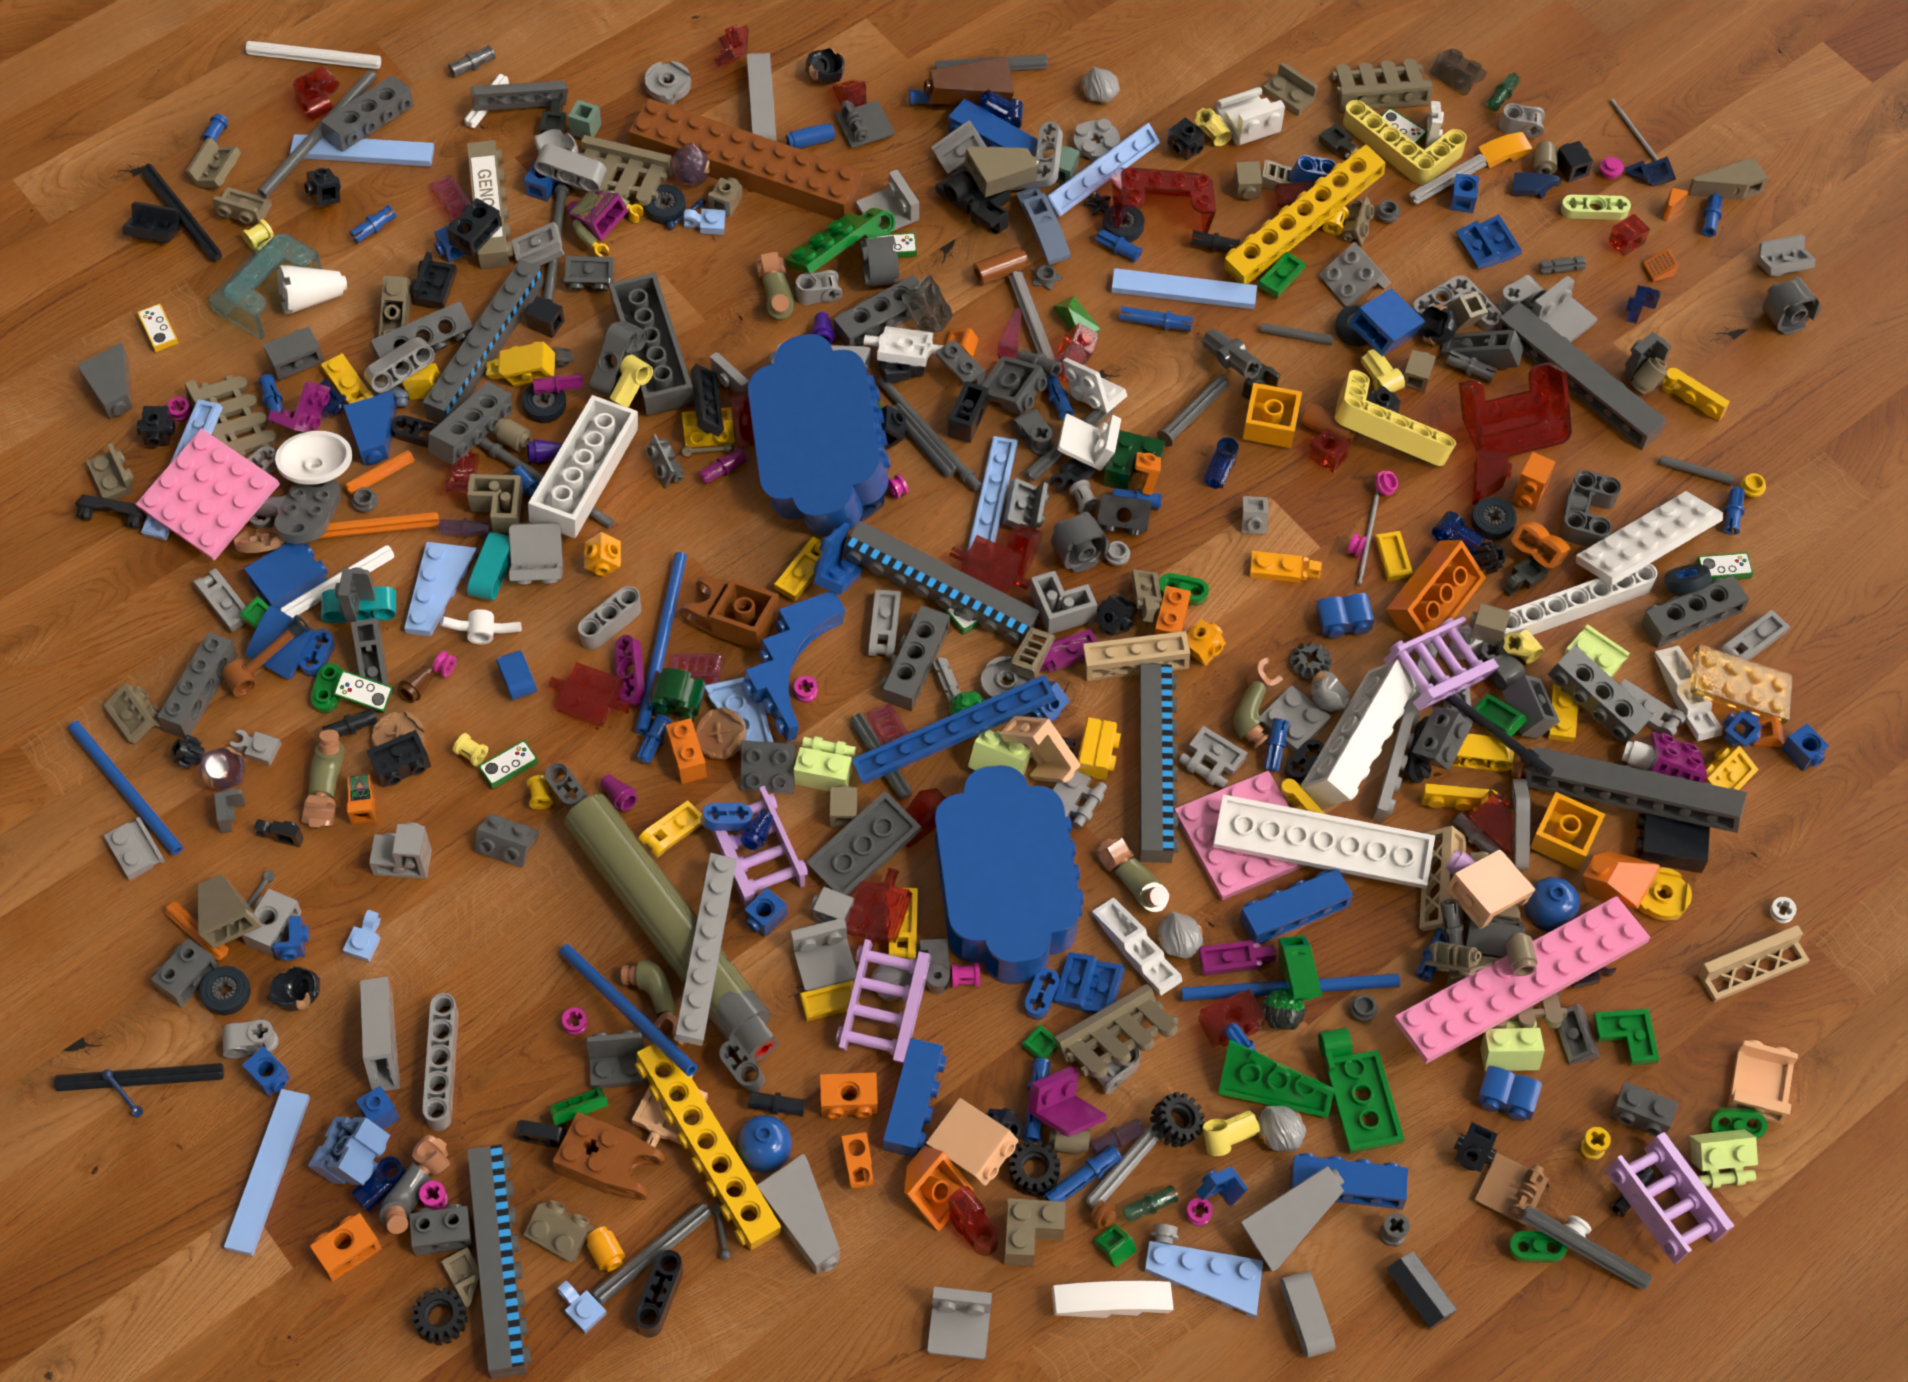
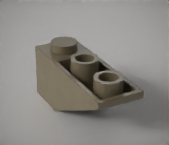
M1755 158L1745 161L1740 160L1733 165L1719 167L1715 171L1695 176L1690 184L1688 195L1709 197L1714 195V193H1718L1723 198L1742 200L1762 193L1768 177Z
M383 276L379 336L408 324L412 306V281L408 277ZM395 343L393 345L394 350L403 345V343Z

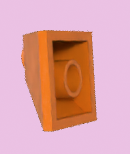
M1607 851L1594 855L1583 874L1588 895L1604 900H1610L1617 896L1625 906L1638 909L1660 870V865L1617 852Z
M923 1146L906 1167L904 1193L935 1231L939 1232L972 1193L974 1188L944 1151Z

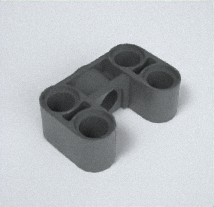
M627 321L615 322L610 325L605 335V341L595 371L590 379V389L610 398L622 375L620 371L621 362L626 356L632 355V352L640 351L644 347L648 338L646 330ZM612 355L616 359L615 366L611 362Z
M1588 470L1577 472L1563 510L1564 515L1560 527L1561 538L1570 543L1591 547L1608 537L1612 529L1610 521L1604 517L1590 514V507L1592 505L1603 509L1612 508L1620 494L1621 483L1614 477Z

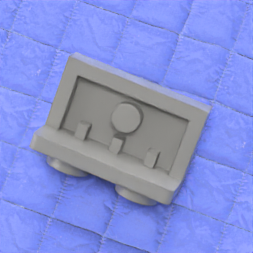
M1803 234L1764 241L1759 244L1758 264L1770 276H1781L1783 273L1794 271L1802 272L1805 269L1815 267V258L1805 249V236Z

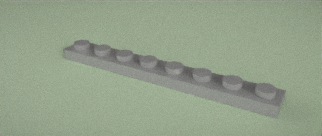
M1432 643L1426 645L1425 647L1435 660L1437 649ZM1418 655L1416 666L1429 682L1431 672ZM1417 685L1415 687V694L1404 706L1405 711L1400 719L1372 819L1383 823L1387 814L1392 815L1396 800L1392 799L1393 792L1398 793L1402 778L1398 777L1399 770L1404 771L1408 755L1404 754L1405 748L1410 749L1414 738V733H1410L1412 726L1416 727L1420 712L1416 711L1417 708L1413 704L1421 696Z
M710 853L674 1037L676 1041L702 1046L736 867V858Z

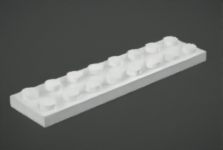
M1223 794L1213 847L1331 871L1337 869L1342 873L1426 889L1435 835Z

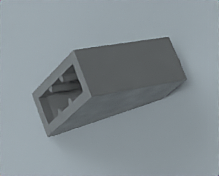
M122 343L77 365L83 381L109 419L122 415L132 408L129 359Z

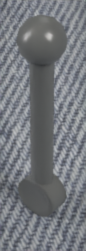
M266 871L263 874L264 880L247 902L250 908L267 883L274 881L275 876L272 871Z
M715 1203L712 1206V1213L716 1215L722 1249L720 1257L723 1260H728L731 1257V1252L727 1249L720 1209L722 1205Z

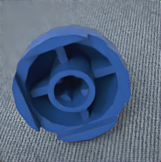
M1547 877L1533 885L1535 891L1526 904H1524L1527 917L1529 915L1530 919L1534 921L1533 925L1538 929L1551 932L1577 918L1580 910V898L1576 889L1568 881L1558 877Z
M768 1115L755 1116L746 1121L738 1132L736 1152L743 1164L752 1172L762 1174L775 1172L787 1162L791 1154L792 1140L790 1132L786 1125L776 1117Z

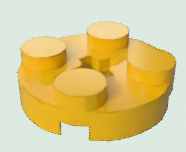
M1660 867L1639 906L1640 912L1663 921L1679 919L1691 902L1692 891L1688 883L1686 885L1685 881L1681 879L1682 875L1677 871ZM1664 889L1666 894L1670 895V898L1663 899L1657 893Z

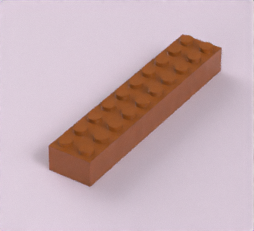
M650 98L629 130L630 146L671 155L672 158L679 155L678 162H682L679 165L680 167L718 180L720 178L726 180L730 177L735 178L744 189L835 220H839L851 212L863 190V170ZM709 160L710 172L703 173L707 165V161Z

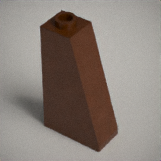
M1007 57L933 69L923 85L924 93L928 97V103L959 105L966 99L981 107L1009 108L1014 95Z

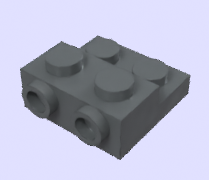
M1002 356L981 386L989 388L988 400L1000 403L1003 410L1021 415L1026 409L1033 407L1034 397L1047 386V377L1040 365Z

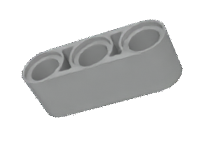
M551 144L543 145L534 164L535 170L541 175L593 192L599 190L607 172V168L601 162Z
M420 337L410 339L369 365L364 372L365 380L376 392L384 393L432 363L435 357L434 350ZM424 348L422 354L416 355L419 349ZM403 361V365L400 368H395L399 362ZM378 375H383L379 381L374 382Z
M631 586L623 587L583 618L578 624L581 645L588 650L597 649L638 617L642 610L639 591ZM589 632H594L592 635H587Z
M1310 1271L1280 1278L1281 1290L1305 1357L1310 1358L1335 1351L1336 1346L1333 1333Z

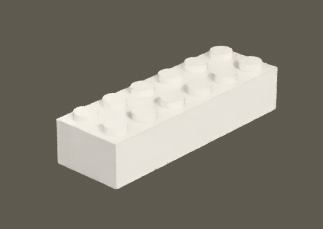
M593 395L591 396L528 503L529 522L558 523L561 526L562 534L573 538L577 537L638 430V411Z
M1398 659L1367 672L1300 787L1319 808L1324 809L1345 801H1351L1359 791L1357 787L1369 774V767L1372 761L1380 755L1382 751L1380 747L1392 734V727L1395 721L1403 715L1406 702L1415 694L1417 684Z

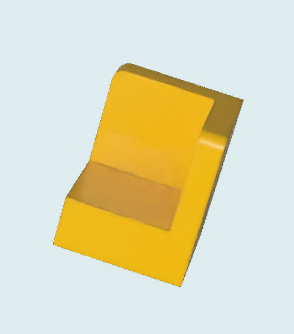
M431 363L402 381L411 400L425 399L441 374L436 363Z

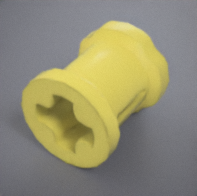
M264 219L259 220L258 224L251 229H245L241 232L245 242L253 250L257 248V244L274 237L271 227Z
M464 733L455 742L453 752L456 755H463L476 767L487 756L488 746L476 743L467 733Z

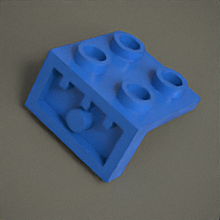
M848 523L842 524L838 529L835 528L830 536L824 537L819 549L822 551V554L813 570L816 573L814 584L840 595L861 577L863 568L856 566L851 561L841 559L850 526Z

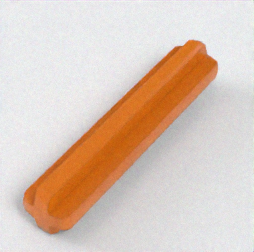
M406 450L345 484V488L350 495H354L358 489L367 488L415 461L409 450Z
M173 901L166 906L165 913L207 952L212 954L216 960H221L227 956L228 947L222 944L213 948L198 934V920L177 901Z

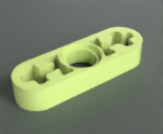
M1567 195L1563 199L1560 210L1565 217L1570 219L1622 220L1628 216L1631 203L1623 196ZM1597 204L1602 209L1596 211L1591 209L1589 205Z

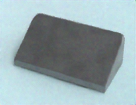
M1579 1004L1566 1008L1567 1017L1563 1018L1561 1026L1557 1029L1569 1063L1572 1065L1601 1058L1584 1008Z

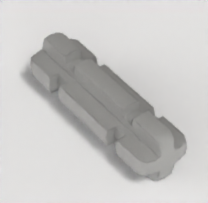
M939 657L933 661L935 671L939 672L937 676L944 692H947L945 695L950 703L961 691L958 689L959 686L952 670L949 669L948 660Z

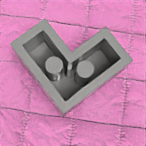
M1055 571L1031 578L1030 595L1036 609L1040 611L1039 616L1047 633L1053 634L1093 622L1096 618L1097 603L1088 584L1064 591Z
M412 822L406 825L397 824L396 834H375L369 862L373 875L427 879L432 848L425 826Z

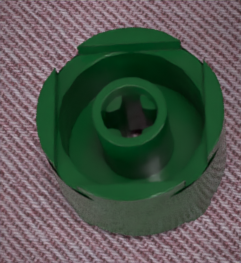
M663 668L662 673H659L657 670L654 674L648 705L654 709V715L662 714L668 718L669 715L679 716L680 720L691 718L692 722H694L695 717L698 716L706 686L705 681L699 676L698 680L691 678L692 673L681 669Z

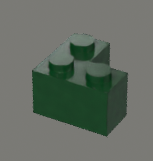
M1119 430L1115 453L1107 462L1103 486L1128 490L1133 472L1141 473V471L1135 469L1137 452L1151 453L1156 457H1160L1162 463L1165 441Z

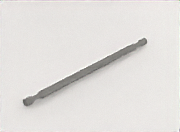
M1611 99V104L1615 106L1617 112L1653 160H1659L1623 110L1617 105L1616 101Z
M1377 489L1374 495L1366 535L1367 540L1364 545L1359 578L1357 580L1358 586L1362 585V576L1365 570L1379 500V491Z

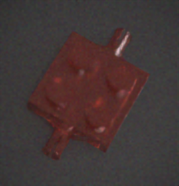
M976 535L967 553L955 547L951 549V551L960 554L956 555L950 552L949 557L962 561L961 572L1005 594L1014 585L1028 590L1029 586L1021 583V581L1031 585V580L1018 575L1019 566L1024 555L979 535Z
M576 662L566 681L553 676L550 678L551 681L549 680V687L561 690L554 708L557 712L603 727L608 715L614 709L628 714L631 709V703L619 700V692L624 684V680L610 673Z
M888 868L883 883L861 882L846 925L849 935L862 937L864 942L865 939L871 940L873 944L872 949L876 942L896 943L913 894L909 889L894 886L899 871L893 868Z

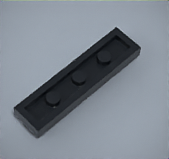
M695 364L691 369L697 426L703 432L719 437L724 431L717 374Z

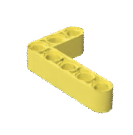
M1352 100L1346 105L1343 120L1344 127L1418 185L1429 183L1463 155L1467 137L1461 130L1452 129L1423 150L1363 102Z
M1357 370L1349 372L1339 392L1334 416L1336 422L1434 465H1445L1456 445V441L1451 436L1367 401L1366 397L1370 382L1368 376Z

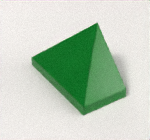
M1075 296L1054 305V310L1080 342L1100 332L1101 328Z

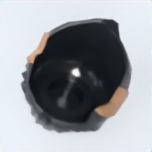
M832 47L815 50L808 54L805 70L814 81L824 84L837 83L842 79L845 60L842 54L836 53Z
M1430 306L1420 315L1425 322L1418 330V333L1424 342L1431 345H1436L1437 343L1445 344L1454 337L1458 329L1457 319L1454 312L1448 309L1447 306Z
M290 966L286 972H280L273 978L267 999L273 1005H277L290 1012L304 1010L318 997L320 978L311 970L299 966Z

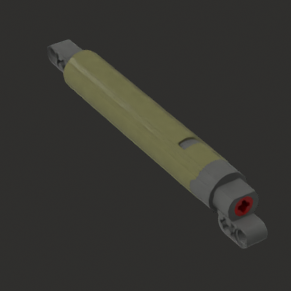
M563 763L551 764L546 769L545 778L570 810L564 820L565 828L681 983L685 985L697 915L638 840L637 836L608 798L603 794L588 796ZM560 775H565L563 780L555 782ZM571 790H573V792L577 796V798L574 800L568 794V792H570ZM720 948L708 1019L726 1041L720 1048L721 1060L747 1092H750V1090L758 1092L764 1087L765 1075L756 1062L771 1054L779 1046V1043L765 1025L771 1016L770 1011L736 966L726 958V953L723 949ZM734 1052L737 1053L743 1062L740 1065L731 1056ZM756 1072V1077L753 1081L745 1082V1077L748 1073Z

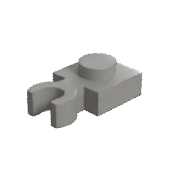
M244 730L236 731L237 737L243 739L242 742H230L231 748L236 752L245 751L244 754L247 759L268 766L271 765L282 745L280 739L259 732H255L252 738Z

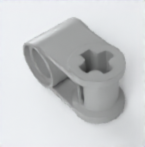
M1510 103L1504 107L1498 126L1505 134L1523 132L1527 137L1537 138L1544 133L1542 120L1545 118V112L1540 107Z
M826 270L799 275L796 279L797 302L802 305H811L839 300L843 296V292L838 286V273L834 270Z
M1525 275L1503 289V299L1500 301L1498 309L1504 315L1518 302L1526 308L1532 307L1535 300L1546 293V291L1530 275Z
M266 1020L227 1024L222 1028L223 1056L229 1059H239L254 1055L263 1047V1043L266 1046L265 1048L272 1052L278 1045V1035L273 1031L272 1025Z
M1138 1047L1130 1050V1055L1135 1059L1134 1061L1120 1065L1113 1060L1106 1064L1107 1074L1102 1078H1096L1104 1087L1103 1091L1106 1094L1113 1092L1123 1081L1138 1070L1141 1056Z

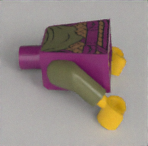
M613 190L604 192L589 191L578 203L571 202L568 205V214L573 221L572 227L577 236L589 248L592 247L595 250V257H602L600 252H604L609 256V248L606 244H598L597 241L602 242L627 212H629V220L633 223H638L639 216H643L641 205L633 204L631 206L629 204L630 201Z

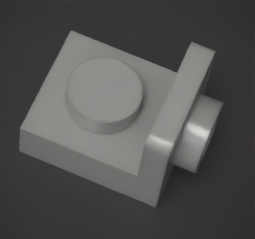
M1243 496L1242 533H1267L1268 497Z

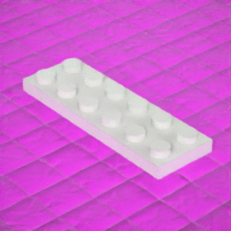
M1685 491L1577 554L1576 563L1613 586L1721 522L1723 512Z

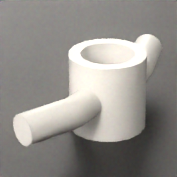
M482 609L471 611L468 614V621L456 620L442 616L440 620V626L467 631L468 640L478 645L492 642L494 633L504 634L521 632L522 630L520 622L494 623V614Z

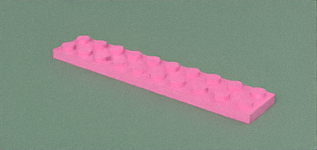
M1616 896L1534 940L1533 945L1538 961L1537 969L1534 973L1527 976L1515 975L1514 971L1510 968L1508 956L1497 960L1494 965L1475 972L1474 975L1460 980L1397 1014L1394 1022L1425 1064L1648 943L1650 936Z

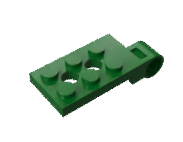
M871 208L860 216L847 213L839 220L830 222L827 225V229L821 233L812 235L803 246L794 248L784 260L788 267L811 274L864 235L866 238H876L880 234L887 235L891 233L895 228V217L891 212L879 208ZM881 217V223L878 225V220Z
M1347 1027L1319 1032V1049L1329 1085L1334 1088L1333 1099L1349 1154L1403 1144L1405 1138L1379 1050L1352 1054V1040ZM1363 1089L1368 1092L1370 1098L1366 1101H1361L1356 1098L1354 1092ZM1365 1115L1373 1116L1377 1121V1125L1373 1127L1366 1126L1362 1121V1117Z

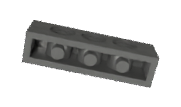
M391 75L321 120L324 139L342 152L411 108L413 106L411 88Z
M914 274L906 279H901L892 287L881 290L872 298L861 301L854 308L838 314L834 318V334L844 346H863L865 335L879 337L884 333L885 326L897 327L930 308V293Z
M461 301L374 338L370 341L369 345L376 359L379 360L394 350L393 345L400 342L404 344L410 339L415 338L418 333H425L429 338L427 344L434 352H437L447 347V342L455 339L456 342L466 339L473 326ZM441 323L448 324L451 332L448 334L441 333L438 325ZM424 348L419 349L416 355L422 354ZM403 361L399 362L395 368H400L403 365Z
M487 381L429 433L428 452L452 465L460 458L465 457L475 444H479L488 432L494 430L496 423L500 419L509 417L513 409L511 405L512 393Z
M1733 575L1725 579L1720 577L1702 590L1686 594L1682 597L1679 595L1675 596L1660 606H1651L1645 611L1641 626L1655 647L1659 648L1742 613L1749 601V597Z
M922 605L918 614L914 613L909 623V628L911 629L908 635H903L899 646L901 651L899 655L893 656L890 664L891 672L889 676H884L880 686V690L883 691V702L909 711L913 710L932 669L933 661L936 660L950 629V615ZM921 635H926V636H928V637H927V638H921V637H919V636H921ZM911 656H918L919 658H917V659H912V658H910V657H911ZM901 677H909L910 679L902 680V679H900V678H901Z
M210 632L207 633L157 716L164 732L185 739L186 735H191L224 680L221 676V671L227 664L235 661L237 658L232 640Z
M1576 645L1547 674L1556 685L1563 688L1576 703L1586 709L1596 721L1600 722L1611 732L1614 738L1621 741L1624 745L1653 717L1648 710Z

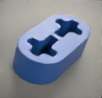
M320 629L314 632L308 651L301 656L299 661L304 675L315 677L319 669L327 664L335 647L333 636L329 631ZM324 639H326L327 643H322L319 648L317 642H322ZM315 658L317 664H312L308 667L307 663H312Z
M710 803L704 807L700 821L708 830H743L748 827L753 812L744 803ZM736 813H739V814H740V817H742L743 820L739 819V816H737V815H735V814H736ZM709 814H714V817L718 819L713 820V817L709 816Z
M1043 969L1037 973L1028 992L1024 1009L1026 1015L1031 1019L1040 1020L1046 1017L1056 996L1060 979L1059 975L1052 969ZM1050 978L1051 984L1047 986L1046 991H1043V981ZM1038 997L1042 998L1041 1007L1037 1011L1033 1010L1032 1004H1036Z

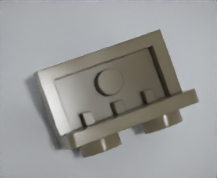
M207 138L186 172L199 188L220 187L225 182V178L230 170L236 165L241 152L236 146L219 147L213 138Z
M227 187L221 197L214 196L212 199L216 213L220 216L257 225L259 220L264 219L272 206L271 199H264L261 196Z
M550 1200L537 1205L524 1236L572 1263L577 1260L587 1235L596 1228L589 1224L590 1221L586 1217L579 1214L573 1215L565 1210L563 1204Z

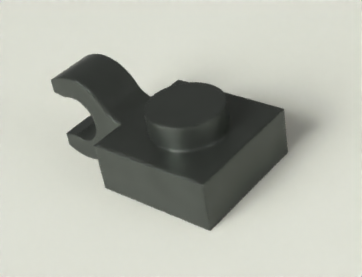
M552 98L550 111H543L540 134L551 129L560 130L563 134L565 133L567 114L563 112V106H561L562 98Z
M1334 124L1319 135L1318 141L1333 154L1340 151L1345 161L1355 149H1358L1356 145L1351 143L1352 136L1337 124Z
M1531 555L1513 567L1511 572L1513 575L1506 579L1505 582L1508 585L1504 586L1503 590L1509 596L1517 592L1522 585L1529 590L1546 579L1549 571Z

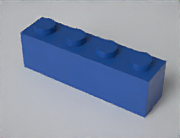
M966 99L948 116V132L950 133L970 120L987 147L1028 148L1031 155L1036 157L1037 138Z
M1335 869L1330 872L1325 870L1317 874L1314 879L1296 882L1290 889L1274 891L1266 899L1259 902L1257 900L1248 902L1242 908L1239 920L1250 940L1260 945L1350 907L1353 894L1339 870Z
M913 1038L910 1039L883 1139L884 1151L914 1158L918 1153V1149H922L925 1146L927 1133L923 1132L925 1123H931L934 1107H930L931 1099L938 1096L940 1082L936 1081L939 1072L944 1073L947 1056H943V1045Z
M1311 1153L1294 1155L1291 1164L1290 1189L1325 1166H1329L1330 1170L1335 1168L1344 1181L1341 1185L1344 1192L1335 1202L1403 1210L1407 1201V1167H1400L1399 1164L1392 1162L1385 1163L1384 1165L1372 1164L1371 1161L1359 1159L1355 1162L1345 1161L1342 1157L1338 1156L1318 1158Z

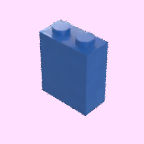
M1390 288L1361 306L1348 324L1383 357L1414 337L1425 320Z
M286 543L244 568L250 584L268 606H273L278 610L326 581L325 575L328 574L324 564L321 561L316 562L313 558L315 555L307 543L304 545L302 543Z

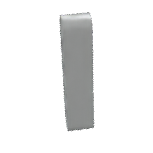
M770 52L747 54L752 133L776 141Z
M448 993L437 994L430 1003L423 1115L429 1128L434 1131H442L448 1128L452 1120L459 1013L454 998ZM443 1007H450V1010L446 1013L438 1012ZM440 1033H449L448 1036L443 1039L437 1038V1036ZM440 1058L447 1059V1061L442 1065L435 1064V1062ZM436 1085H445L441 1091H433ZM440 1110L444 1112L438 1118L431 1117L435 1111Z

